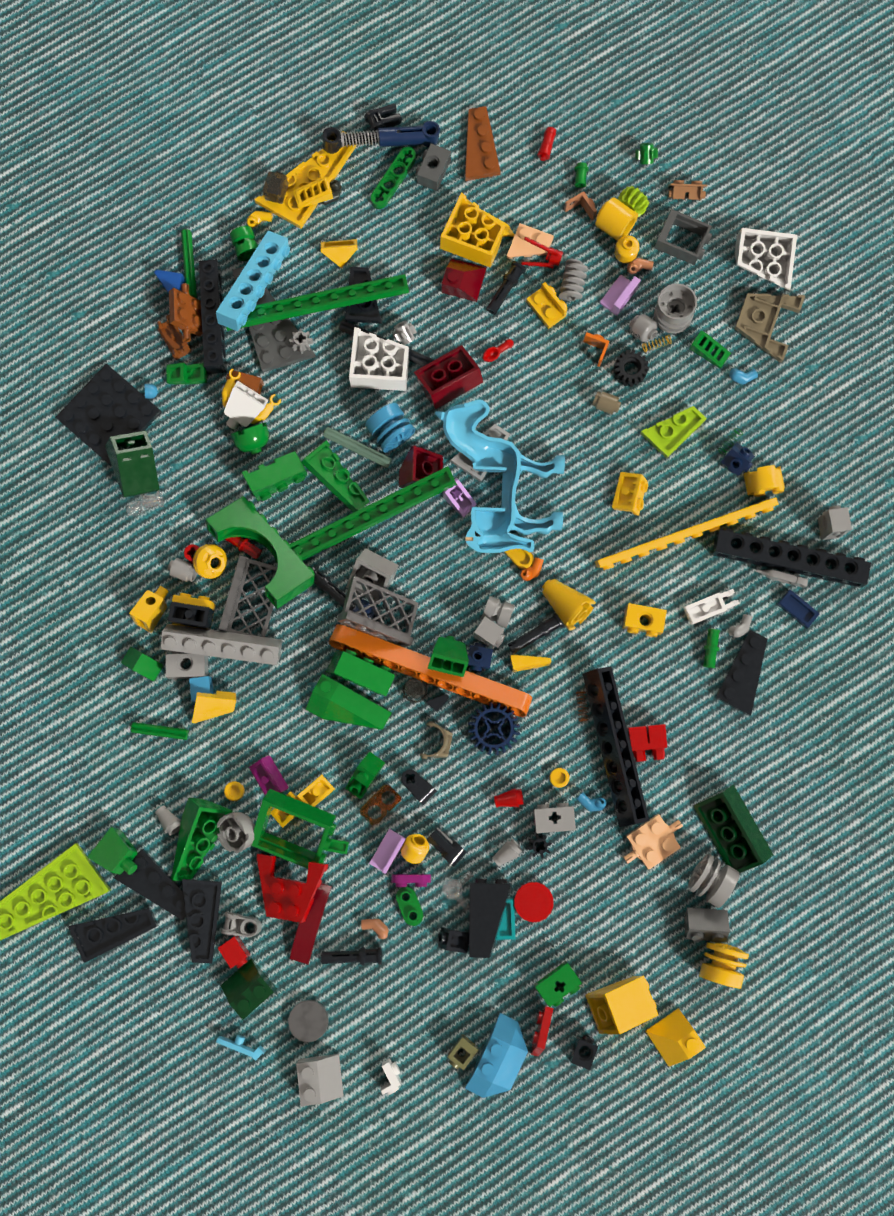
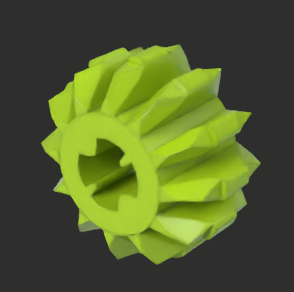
M627 186L618 197V200L636 211L638 217L645 213L649 205L648 197L639 188L634 186Z

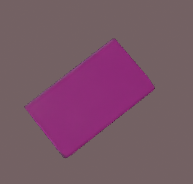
M270 755L261 758L249 767L265 795L269 789L282 793L289 788Z

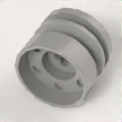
M676 283L666 286L660 292L654 310V320L662 331L677 334L689 327L697 307L695 292L684 284Z
M707 854L693 870L688 883V890L691 892L696 891V895L700 897L707 891L706 901L720 908L733 892L739 878V872L729 865H725L719 870L721 861L719 859L714 860V856Z

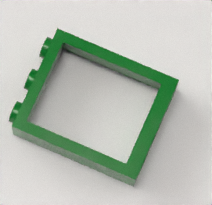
M269 789L262 800L253 831L254 841L251 846L308 869L309 862L324 863L327 854H324V851H328L332 841L329 839V836H333L337 826L334 824L336 815ZM272 807L324 828L316 853L265 832Z

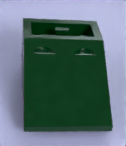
M147 431L110 437L105 448L123 498L159 491L153 448Z

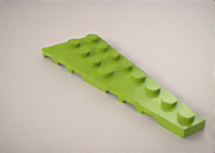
M75 843L0 901V941L111 891L78 843Z

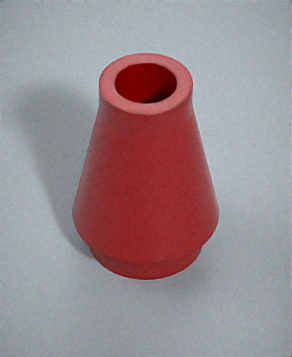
M514 788L494 796L496 808L520 807V805L524 804L521 789L516 790Z

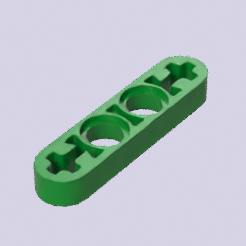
M405 147L399 152L372 192L371 203L374 208L382 209L388 204L414 165L416 152L413 148ZM410 154L411 158L408 157L405 161V155L408 156ZM400 167L403 169V172L395 174L393 172L394 169ZM386 182H392L394 186L390 189H387L384 187V184ZM382 195V201L379 200L378 202H376V198L379 199Z

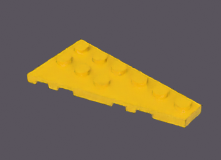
M344 146L334 154L327 153L324 149L319 152L316 151L309 160L303 161L285 175L277 185L267 189L268 192L254 199L255 203L302 229L318 203L298 209L293 191L323 177H327L330 184L357 146ZM314 190L315 195L319 194L318 190ZM308 192V198L312 197L311 193ZM301 194V195H300L301 200L304 201V200H305L304 195Z

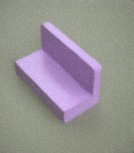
M620 275L602 298L600 304L615 315H618L638 289L641 280L634 277L630 281L623 275Z
M389 829L369 864L386 874L406 838Z

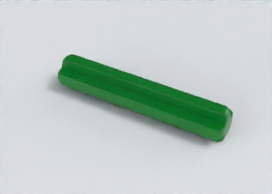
M133 722L131 725L132 733L187 740L189 730L136 722Z

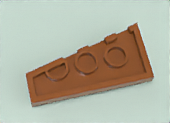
M487 107L469 109L465 181L500 175L501 171Z

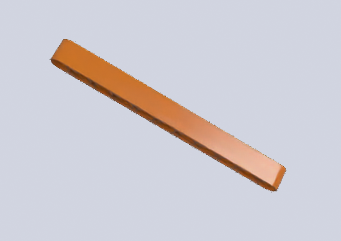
M337 624L329 640V644L344 652L346 649L357 653L356 656L359 658H368L378 665H383L394 671L488 706L492 702L494 708H496L497 703L501 704L499 708L501 710L506 705L507 710L505 712L509 713L513 710L514 713L512 715L518 717L527 716L532 697L523 691L469 671H465L464 677L427 669L431 657L345 625Z

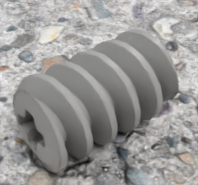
M568 259L564 269L565 273L563 274L559 298L565 301H575L582 299L583 295L581 293L584 291L582 286L585 285L583 279L587 276L584 272L588 271V267L580 260Z

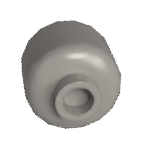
M646 314L636 315L629 325L631 335L641 342H646L649 339L653 340L658 332L656 330V321Z

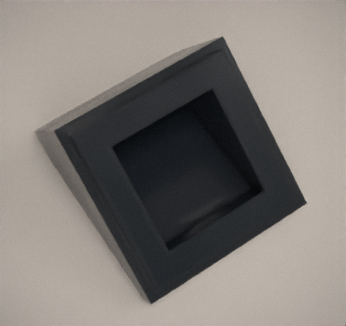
M446 694L425 703L437 713L449 700V696Z

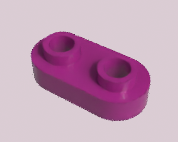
M391 874V883H395V887H407V883H415V887H427V883H431V874Z

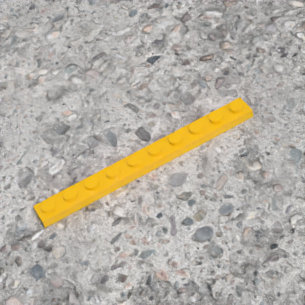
M777 498L767 499L595 561L596 567L607 570L614 567L613 563L618 561L623 564L632 561L631 557L638 555L639 558L649 555V550L656 548V551L668 548L667 544L674 542V545L683 543L686 537L691 536L692 539L703 535L702 532L708 529L709 532L721 529L720 525L725 523L727 526L736 524L739 518L744 517L747 520L755 517L756 512H770L774 510L773 506L779 505Z

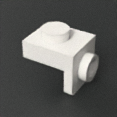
M389 1058L382 1063V1068L389 1080V1083L381 1087L382 1095L385 1093L390 1095L396 1092L401 1084V1079L398 1075L400 1074L399 1067L396 1062L392 1063Z

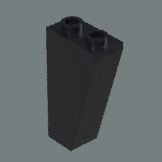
M476 878L475 882L470 883L469 957L490 958L492 956L512 888V883H507V879H495V882H487L485 878Z

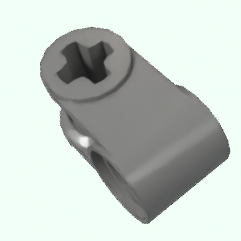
M225 912L226 920L221 933L253 937L259 934L262 924L255 917ZM249 922H252L255 925V931L253 933L249 932L247 929V924Z

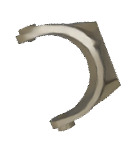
M427 722L428 726L440 730L444 741L437 753L433 755L420 753L421 758L448 757L453 733L435 724V722Z

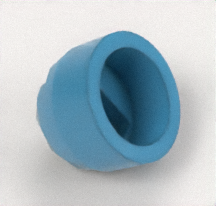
M145 384V398H155L158 393L157 387L153 384Z

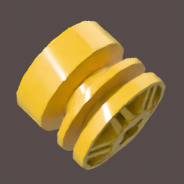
M707 942L706 948L714 950V954L704 952V956L712 959V963H702L699 977L718 984L741 989L744 975L736 971V967L743 968L747 964L738 961V958L748 959L749 954L732 945Z

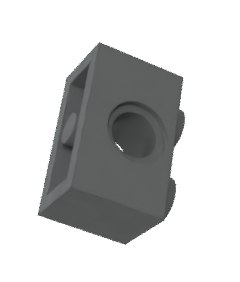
M430 144L429 149L424 151L423 162L421 165H418L415 175L417 176V184L438 191L451 162V151Z

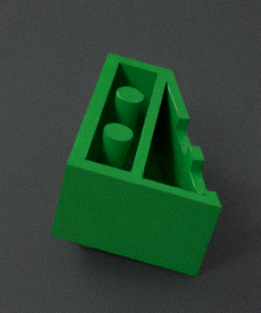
M295 451L274 459V463L266 467L264 464L259 465V470L248 473L247 470L242 472L257 501H265L272 496L271 494L277 491L282 492L288 488V485L294 482L299 483L307 476V472Z
M348 649L345 652L335 651L326 672L333 673L346 681L353 682L381 696H387L395 677L394 674L390 673V668L383 665L379 668L373 665L374 661L363 657V660L357 658V653Z

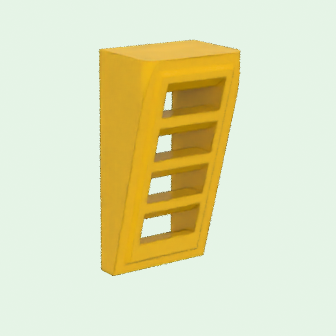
M327 177L320 178L293 191L298 209L333 199ZM314 190H318L319 194L315 195ZM310 192L312 197L308 198L307 193ZM301 194L304 195V198H305L304 201L301 200V197H300Z
M510 655L512 672L549 666L551 658Z

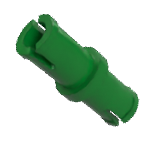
M708 628L706 645H704L705 657L703 667L715 668L717 652H719L718 640L720 630Z

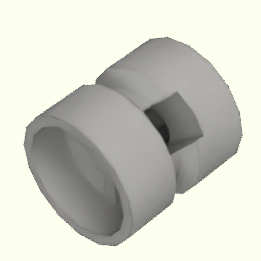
M489 596L481 619L483 620L484 617H487L491 621H496L497 625L507 628L515 605L506 601L501 603L500 599Z

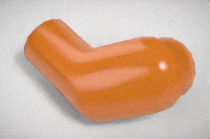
M535 557L533 565L521 571V578L529 581L538 577L544 560Z

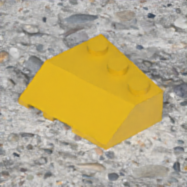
M461 192L441 234L440 249L491 268L498 253L506 226L491 214H486L475 202L472 203L466 199V195Z

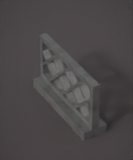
M239 556L219 625V631L253 635L249 628L259 623L263 629L261 637H265L274 605L270 603V607H268L266 603L270 601H265L260 591L265 589V586L258 589L253 580L263 575L269 584L270 582L265 573L271 570L277 571L276 566ZM249 565L258 566L261 573L251 577L248 572ZM251 581L256 591L246 596L243 586ZM258 593L263 603L253 607L248 598ZM246 599L251 609L241 614L237 608L238 603ZM265 605L268 614L259 619L255 609ZM253 611L258 621L248 626L243 616ZM239 618L242 619L246 626L240 631L231 629L233 621Z
M351 576L342 613L338 614L337 622L401 647L410 646L413 641V637L410 636L419 603L359 577ZM356 583L361 584L364 590L359 595L355 590ZM373 590L377 591L380 597L375 602L370 594ZM363 595H366L370 603L366 607H363L359 599ZM389 597H392L396 603V606L391 609L386 600ZM354 600L359 608L357 612L349 610L350 604ZM381 601L386 609L382 614L379 613L376 604ZM404 604L412 606L408 615H406L402 607ZM370 607H372L376 616L373 619L368 618L365 612ZM398 608L402 618L396 621L392 611ZM388 614L392 622L388 626L382 620V616ZM403 620L406 625L405 632H402L398 626V623Z

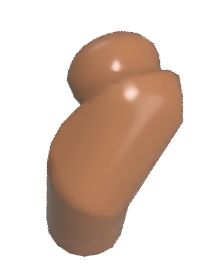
M637 258L628 265L627 270L630 274H636L642 269L652 271L654 261Z
M380 919L361 920L362 930L373 929L378 934L379 939H386L388 937V927Z

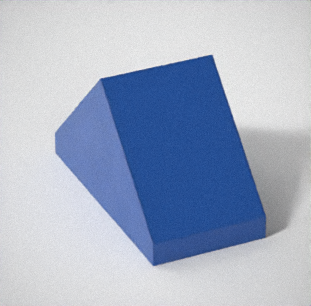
M162 270L154 271L168 294L172 288L181 291V284L185 283L183 274Z

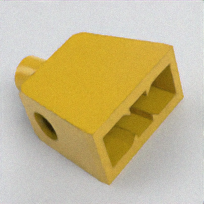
M159 586L154 593L147 590L129 613L134 623L152 633L167 609L164 599L169 591L162 586Z

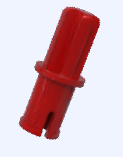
M231 537L226 539V541L239 548L240 552L243 551L254 559H258L262 553V550L250 543L248 538Z

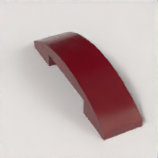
M321 883L320 887L317 888L313 897L315 899L306 921L298 925L290 954L291 960L309 965L332 886Z

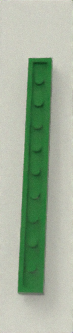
M403 274L256 305L253 312H250L246 324L241 326V328L409 293L406 276Z
M447 466L291 543V549L294 553H298L302 560H305L456 486L457 483L450 468Z

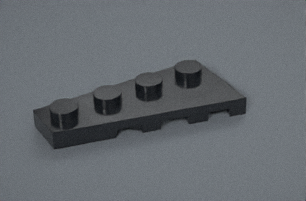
M181 879L191 962L212 964L222 882Z

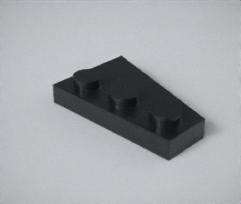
M350 267L349 286L372 281L369 268ZM377 300L346 306L345 320L347 322L382 324Z

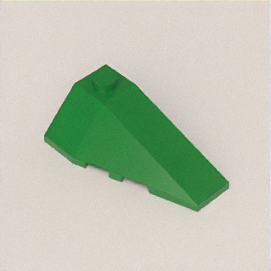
M324 674L321 675L305 709L325 720L383 730L392 714L390 711Z
M188 798L181 819L171 876L172 880L181 881V879H192L203 864V858L206 853L215 846L214 842L218 838L217 834L220 833L219 827L217 828L219 819L232 813L231 809L205 799Z

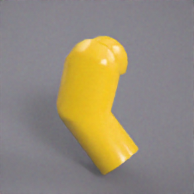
M254 211L248 216L247 225L256 227L262 221L272 222L273 213Z

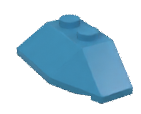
M499 1013L465 1089L482 1098L511 1090L528 1053L518 1021Z

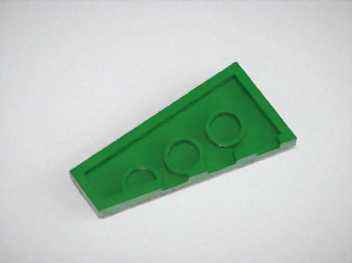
M326 440L306 456L301 463L354 513L366 507L370 501L357 482L352 481L349 471L340 464V458L329 448L330 444Z

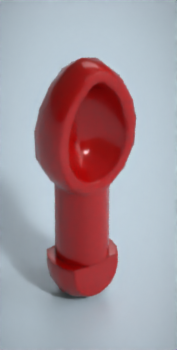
M507 339L498 347L488 348L482 356L483 361H495L500 356V353L514 346V341Z

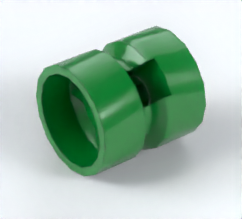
M240 226L231 231L230 238L235 247L237 259L249 261L258 244L255 241L253 229L250 226Z

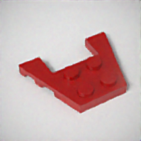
M258 853L257 862L266 917L299 923L305 922L315 898L313 897L316 890L322 883V876L328 869V864L309 862L307 882L274 877L276 856Z

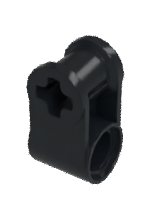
M406 770L402 774L401 781L403 785L422 805H425L437 792L416 771ZM414 774L415 777L413 779L415 782L407 784L405 782L407 779L405 775Z

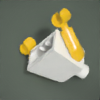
M231 369L229 371L230 379H227L222 390V405L225 407L224 414L229 416L226 424L230 428L236 429L239 423L247 427L249 424H257L264 421L273 411V406L281 403V399L277 403H273L272 398L275 396L273 394L269 397V403H267L268 400L249 387L239 381L235 383L240 378L241 373L239 372L237 377H233L231 373L234 369Z

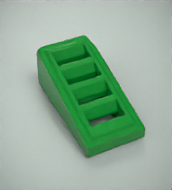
M702 330L689 349L720 369L731 354ZM701 341L704 342L702 347L699 345ZM707 345L710 346L708 351L705 350ZM714 349L717 350L714 356H712L711 352ZM720 353L723 354L721 359L718 361L716 359Z

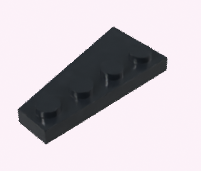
M752 630L748 631L715 696L719 701L748 716L752 714L768 640Z
M141 849L132 860L137 865L136 871L130 875L123 871L122 874H116L113 878L179 919L184 920L186 915L182 888L171 879L169 874L144 849Z
M151 908L71 925L68 928L83 962L86 963L159 925Z

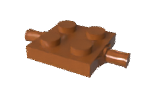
M181 284V291L175 288L169 290L170 324L182 330L183 341L185 342L191 341L190 333L197 336L203 335L201 301L190 296L189 284Z

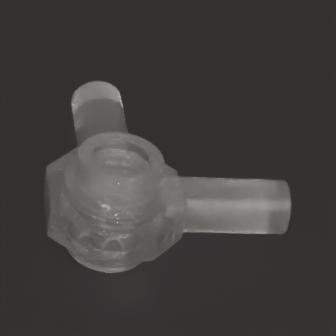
M470 870L459 879L450 878L443 884L442 888L444 895L448 899H456L464 911L470 908V904L462 895L463 885L474 877Z

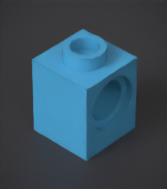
M210 676L189 678L191 702L195 703L197 692L214 694L213 680Z

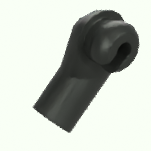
M338 180L330 182L333 199L323 201L324 206L340 198L342 188Z

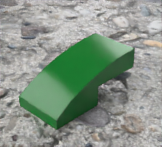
M204 363L166 365L168 384L207 383V371Z

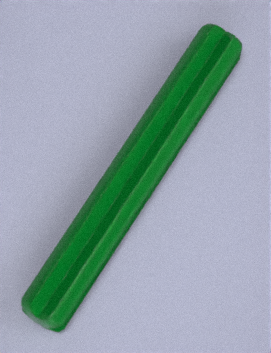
M183 229L181 231L185 283L189 284L190 296L197 298L192 233L189 229Z

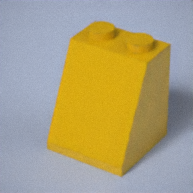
M632 976L585 994L599 1034L620 1035L658 1016L656 1003L652 999L649 984L644 976Z

